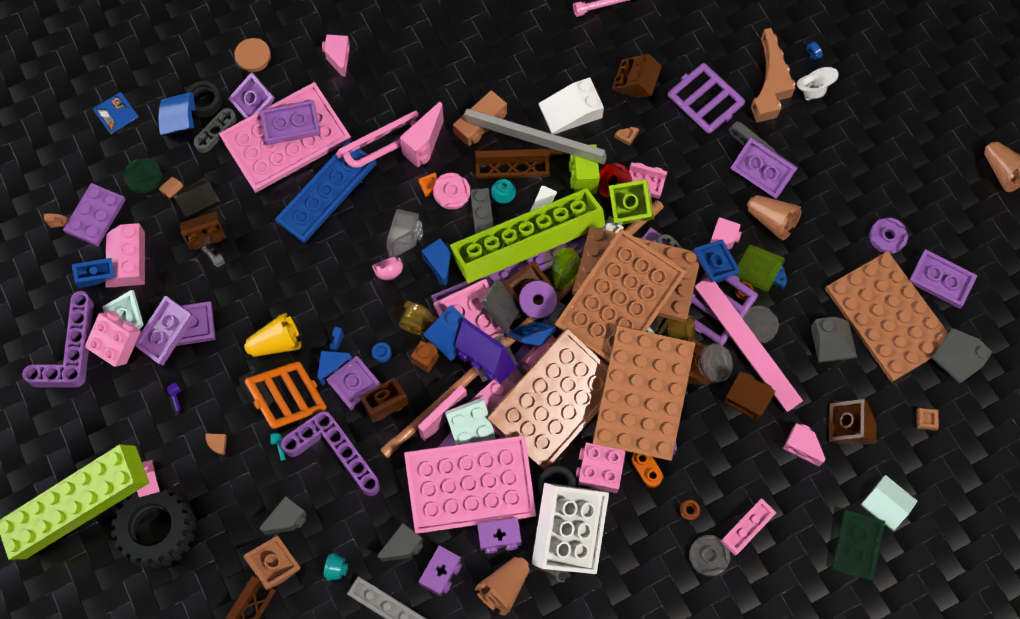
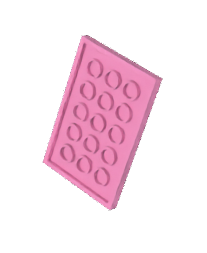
M315 82L265 109L314 100L321 135L266 145L260 112L219 133L220 138L255 193L344 145L347 141H351V136Z
M525 435L404 452L416 534L505 519L536 516Z

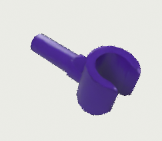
M176 383L168 386L167 391L172 397L176 412L181 411L176 394L181 392Z

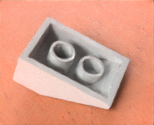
M591 78L572 83L539 103L551 134L601 119L604 110Z

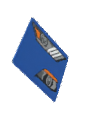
M121 92L93 108L110 134L138 118V115Z

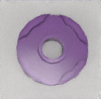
M885 218L876 221L871 227L869 236L872 245L882 253L888 251L890 254L901 251L906 245L908 233L905 230L904 224L899 220ZM890 232L893 235V239L886 238L884 233Z
M533 281L526 284L521 290L519 305L526 316L533 319H543L550 316L555 310L557 294L548 283ZM534 296H541L543 303L536 305L533 302Z

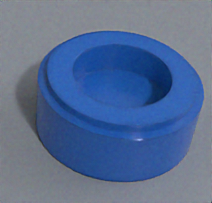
M816 42L807 45V52L813 60H818L823 56L822 50Z
M383 342L375 344L372 348L373 359L379 363L387 362L391 358L390 346Z

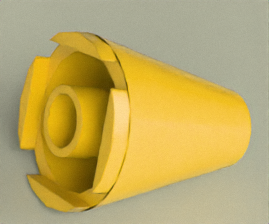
M287 313L281 314L247 338L246 344H244L247 354L257 357L300 349L301 341L297 342L296 336H299V332L290 316L286 317Z

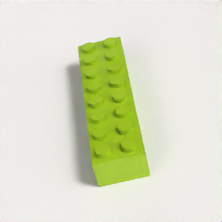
M585 188L453 243L450 247L455 263L469 284L583 236L589 232L590 226L596 228L606 226L602 207L590 191Z
M116 446L0 519V536L8 560L29 558L149 484L150 482L136 446Z

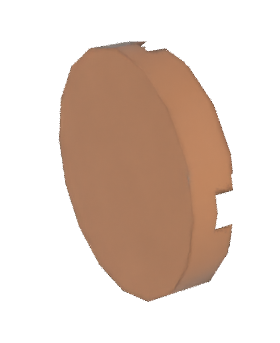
M256 38L240 42L234 53L238 66L241 69L248 70V72H257L264 69L268 65L269 59H271L270 49L266 42Z

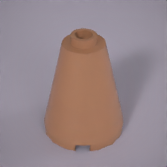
M991 142L986 146L984 155L1000 184L1007 192L1018 189L1020 187V155L1000 142Z
M759 195L751 197L747 203V207H749L748 212L781 240L789 237L791 233L788 231L792 227H796L802 213L801 207L798 205Z
M514 557L476 586L475 590H479L478 597L490 609L494 611L497 608L501 610L499 612L500 615L506 616L510 612L530 571L529 563L522 557Z

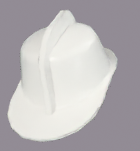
M824 67L799 79L797 86L802 90L805 100L824 96L827 87L837 80L838 71L832 67Z

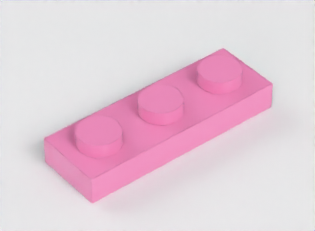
M761 498L728 532L721 542L736 556L776 512Z

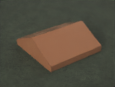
M278 536L243 556L266 590L281 584L300 570V566Z

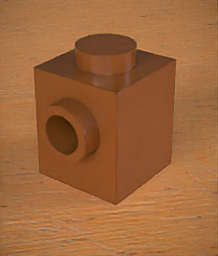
M421 341L411 355L412 364L429 373L439 358L438 350H436L437 347L430 342L425 343Z

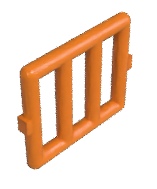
M298 361L245 379V384L255 399V407L262 411L272 429L326 409V404L316 389V382L314 380L311 381L304 367ZM297 371L315 401V406L308 408L290 378L289 372ZM281 376L301 411L292 414L272 378ZM265 382L284 417L275 419L255 385L256 383Z

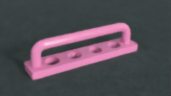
M417 110L340 148L336 153L338 159L344 157L349 166L358 168L401 147V141L398 139L359 160H354L350 153L409 123L413 126L419 116Z

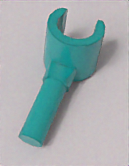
M279 433L271 434V445L277 444L281 461L286 460L281 446L283 436Z

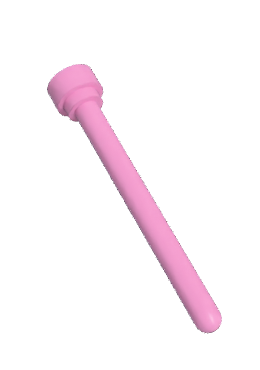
M599 0L587 4L580 1L573 3V9L576 17L587 13L588 10L629 0Z

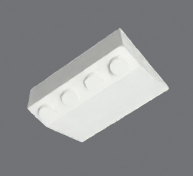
M544 483L532 564L541 569L597 574L609 493Z

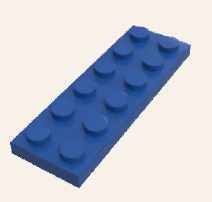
M347 141L342 147L350 144L351 142ZM361 149L350 153L354 160H359L368 155ZM335 154L275 219L276 223L302 243H305L377 164L376 160L362 167L354 168L347 164L344 157L338 159Z

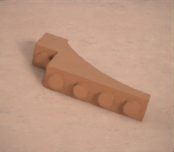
M771 28L764 29L761 37L766 57V76L758 98H754L751 105L756 122L777 118L781 110L780 100L792 97L796 89L795 81L791 79L789 74V66L785 64L783 59V51L779 49L777 44V36L773 34Z

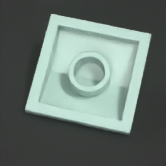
M130 290L103 306L104 312L114 311L118 313L119 317L125 321L132 322L139 330L143 326L134 290Z
M884 475L861 506L894 531L911 512L917 500Z

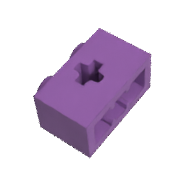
M518 518L477 524L480 548L486 554L498 552L497 549L505 548L507 551L515 550L521 545ZM498 532H501V535L503 536L502 541H498V538H494L497 536Z
M438 546L419 580V585L439 596H442L443 592L447 594L452 585L450 579L453 574L457 575L462 567L460 563L461 557ZM443 567H444V568H445L446 575L442 574V575L439 577V576H438L439 574H438V571H437V570H438V569H439V570H442Z

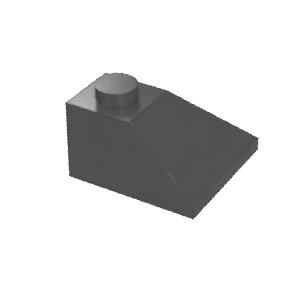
M837 317L815 319L811 325V331L818 363L857 357L848 320Z
M951 329L932 359L958 383H961L984 366L992 351L980 339L959 330Z

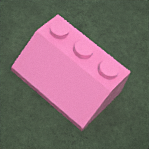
M139 223L119 225L106 234V259L112 258L115 274L114 278L106 281L107 288L145 285V232Z

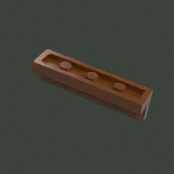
M549 149L475 151L476 179L550 176ZM519 164H524L528 169L525 172H519L515 168ZM537 164H545V171H537L534 167ZM500 165H506L510 169L505 173H501L497 168ZM479 166H488L491 170L488 173H480Z
M252 575L225 619H240L241 617L246 619L245 610L251 606H255L257 613L254 618L250 619H259L276 593V590L273 588L267 589L269 594L266 599L257 601L256 593L260 586L264 589L266 588L258 578Z

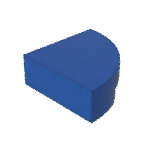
M778 263L767 280L781 289H784L786 286L787 278L783 266Z
M335 327L332 333L334 338L332 343H330V350L337 352L344 334L341 328Z

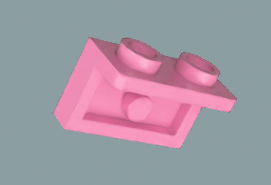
M631 163L629 172L631 173L632 182L646 179L649 182L651 197L660 199L667 172L658 167L652 168L642 163Z

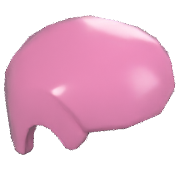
M392 257L376 263L372 267L378 278L392 280L402 272L403 263L400 258L397 260L396 257Z

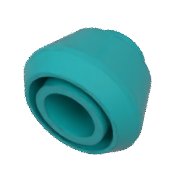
M506 179L498 180L491 188V196L498 203H509L516 195L515 186Z
M336 553L329 554L324 567V577L326 580L341 579L342 575L346 576L348 564L345 563V559Z

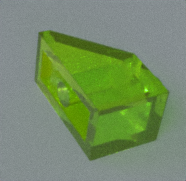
M567 246L557 252V256L553 259L551 284L559 292L577 276L581 258L575 250Z

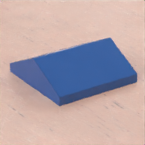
M723 239L693 249L711 283L722 282L740 273Z
M536 321L506 331L504 334L522 343L542 346L557 330L554 326Z

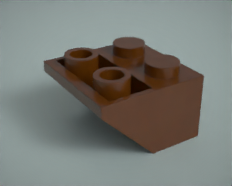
M650 54L622 59L612 90L635 98L652 96L662 66Z
M217 211L180 223L181 234L190 250L200 249L204 245L218 243L226 238Z
M740 372L723 403L758 421L776 391L765 382L760 383L755 380L751 374Z

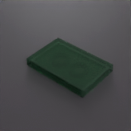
M844 510L831 570L873 581L885 521Z

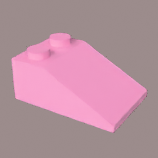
M441 102L435 105L400 137L402 154L417 168L429 161L444 122Z

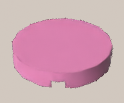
M446 173L441 175L435 182L433 195L436 202L442 207L458 209L467 203L470 196V186L467 180L459 176V174Z

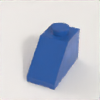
M439 239L422 250V258L443 286H445L448 282L452 251L447 242L443 243Z
M112 258L72 264L77 288L98 285L115 277Z

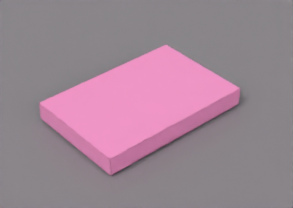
M462 385L418 425L420 436L425 442L448 421L445 411L468 402L466 389Z

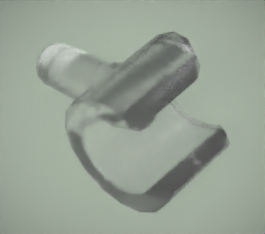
M206 247L202 248L216 267L225 263L220 253L214 256Z
M539 569L556 576L559 582H565V579L558 577L560 572L568 574L567 571Z

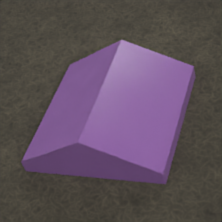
M251 72L228 99L243 117L247 119L260 112V110L271 106L275 97L255 74Z

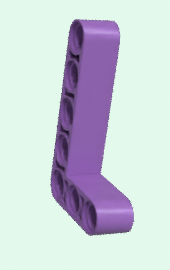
M78 291L71 297L63 365H29L23 370V378L33 387H80L84 384L89 350L85 348V345L91 333L94 309L93 301L85 292ZM82 300H86L83 305H79ZM80 318H84L81 323L77 324V321ZM82 336L80 341L75 342L77 337ZM80 354L79 358L73 361V357ZM38 373L35 379H31L33 374ZM58 373L56 378L51 379L53 374ZM74 373H77L76 378L70 379Z
M328 412L318 413L282 439L281 446L284 452L290 457H295L324 437L361 490L368 496H374L379 492L380 484L377 477ZM322 420H330L327 426H320ZM306 431H313L311 437H303ZM338 434L341 436L339 441H331L333 435ZM295 442L296 447L294 449H287L289 443ZM351 450L352 455L345 458L342 456L344 451ZM361 465L364 467L361 473H354L356 466ZM369 481L375 482V487L372 489H366L365 485Z

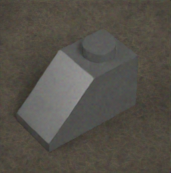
M285 496L259 529L265 535L294 531L297 527L300 528L304 524L307 514Z
M402 524L377 557L382 562L411 558L413 554L417 555L423 548V539L405 524Z

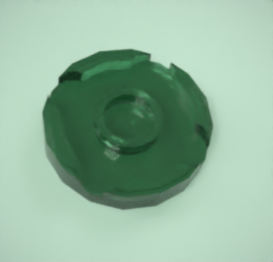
M150 158L135 159L127 165L124 171L125 183L130 190L136 193L144 194L151 192L161 183V169Z

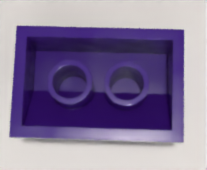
M467 319L462 321L455 344L459 351L458 356L464 362L469 361L476 371L479 372L481 370L484 372L485 377L491 382L495 380L501 384L516 369L507 349Z

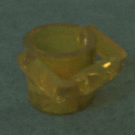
M407 301L404 304L406 310L399 325L410 333L421 335L427 322L434 323L438 318L432 315L427 308Z
M688 316L686 323L668 319L669 337L681 340L689 337L695 340L696 327L694 316Z

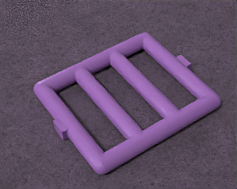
M705 63L699 65L689 75L685 74L681 77V81L667 93V96L706 133H712L724 121L727 123L732 118V115L745 104V99ZM702 72L710 77L705 84L683 101L676 95ZM714 84L720 86L723 91L697 113L689 107ZM728 95L732 97L736 102L710 125L702 119L703 116Z
M706 273L703 274L697 284L708 277ZM732 276L725 281L747 295L748 298L743 305H740L726 294L724 295L741 318H743L757 299L758 294L739 281L740 278ZM694 288L691 304H694L718 321L707 304L697 298L698 292ZM688 314L686 322L695 328L694 331L699 334L703 333L717 344L724 345L730 337L726 330L719 336Z

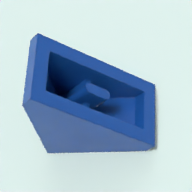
M321 351L318 379L322 386L327 382L326 379L352 360L349 353Z

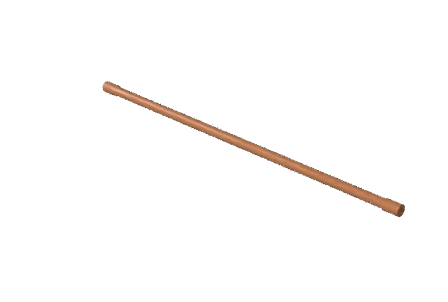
M655 200L652 203L655 216L664 206L659 200ZM647 221L631 223L625 231L633 235ZM577 273L556 291L557 303L573 289ZM527 317L516 328L536 322L539 319ZM506 336L500 343L507 349L516 340ZM472 367L396 437L380 449L381 453L388 459L419 429L418 425L459 386L466 387L482 371L478 372Z

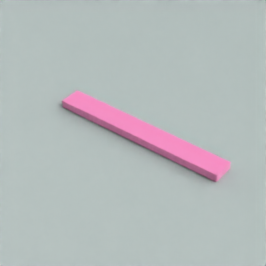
M708 277L694 286L763 382L769 384L776 391L774 397L787 413L803 401L719 286L716 283H711Z

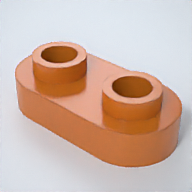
M634 453L631 460L632 465L643 483L651 488L657 487L661 483L663 475L653 457ZM640 456L645 457L646 461H645V462H641V461L639 460V457H640ZM654 473L656 475V478L651 479L649 477V474Z

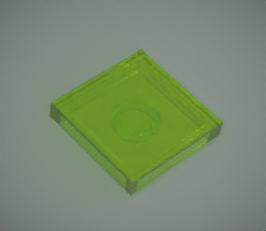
M749 245L738 265L740 273L735 276L740 278V281L748 282L755 287L769 291L785 258Z

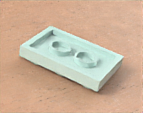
M483 398L445 411L456 445L496 439L491 421L486 418L489 414Z

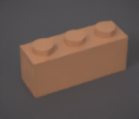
M491 90L470 110L503 119L507 114V103ZM465 115L453 124V133L468 147L472 143H477L481 135L486 131H490L489 129L469 124Z

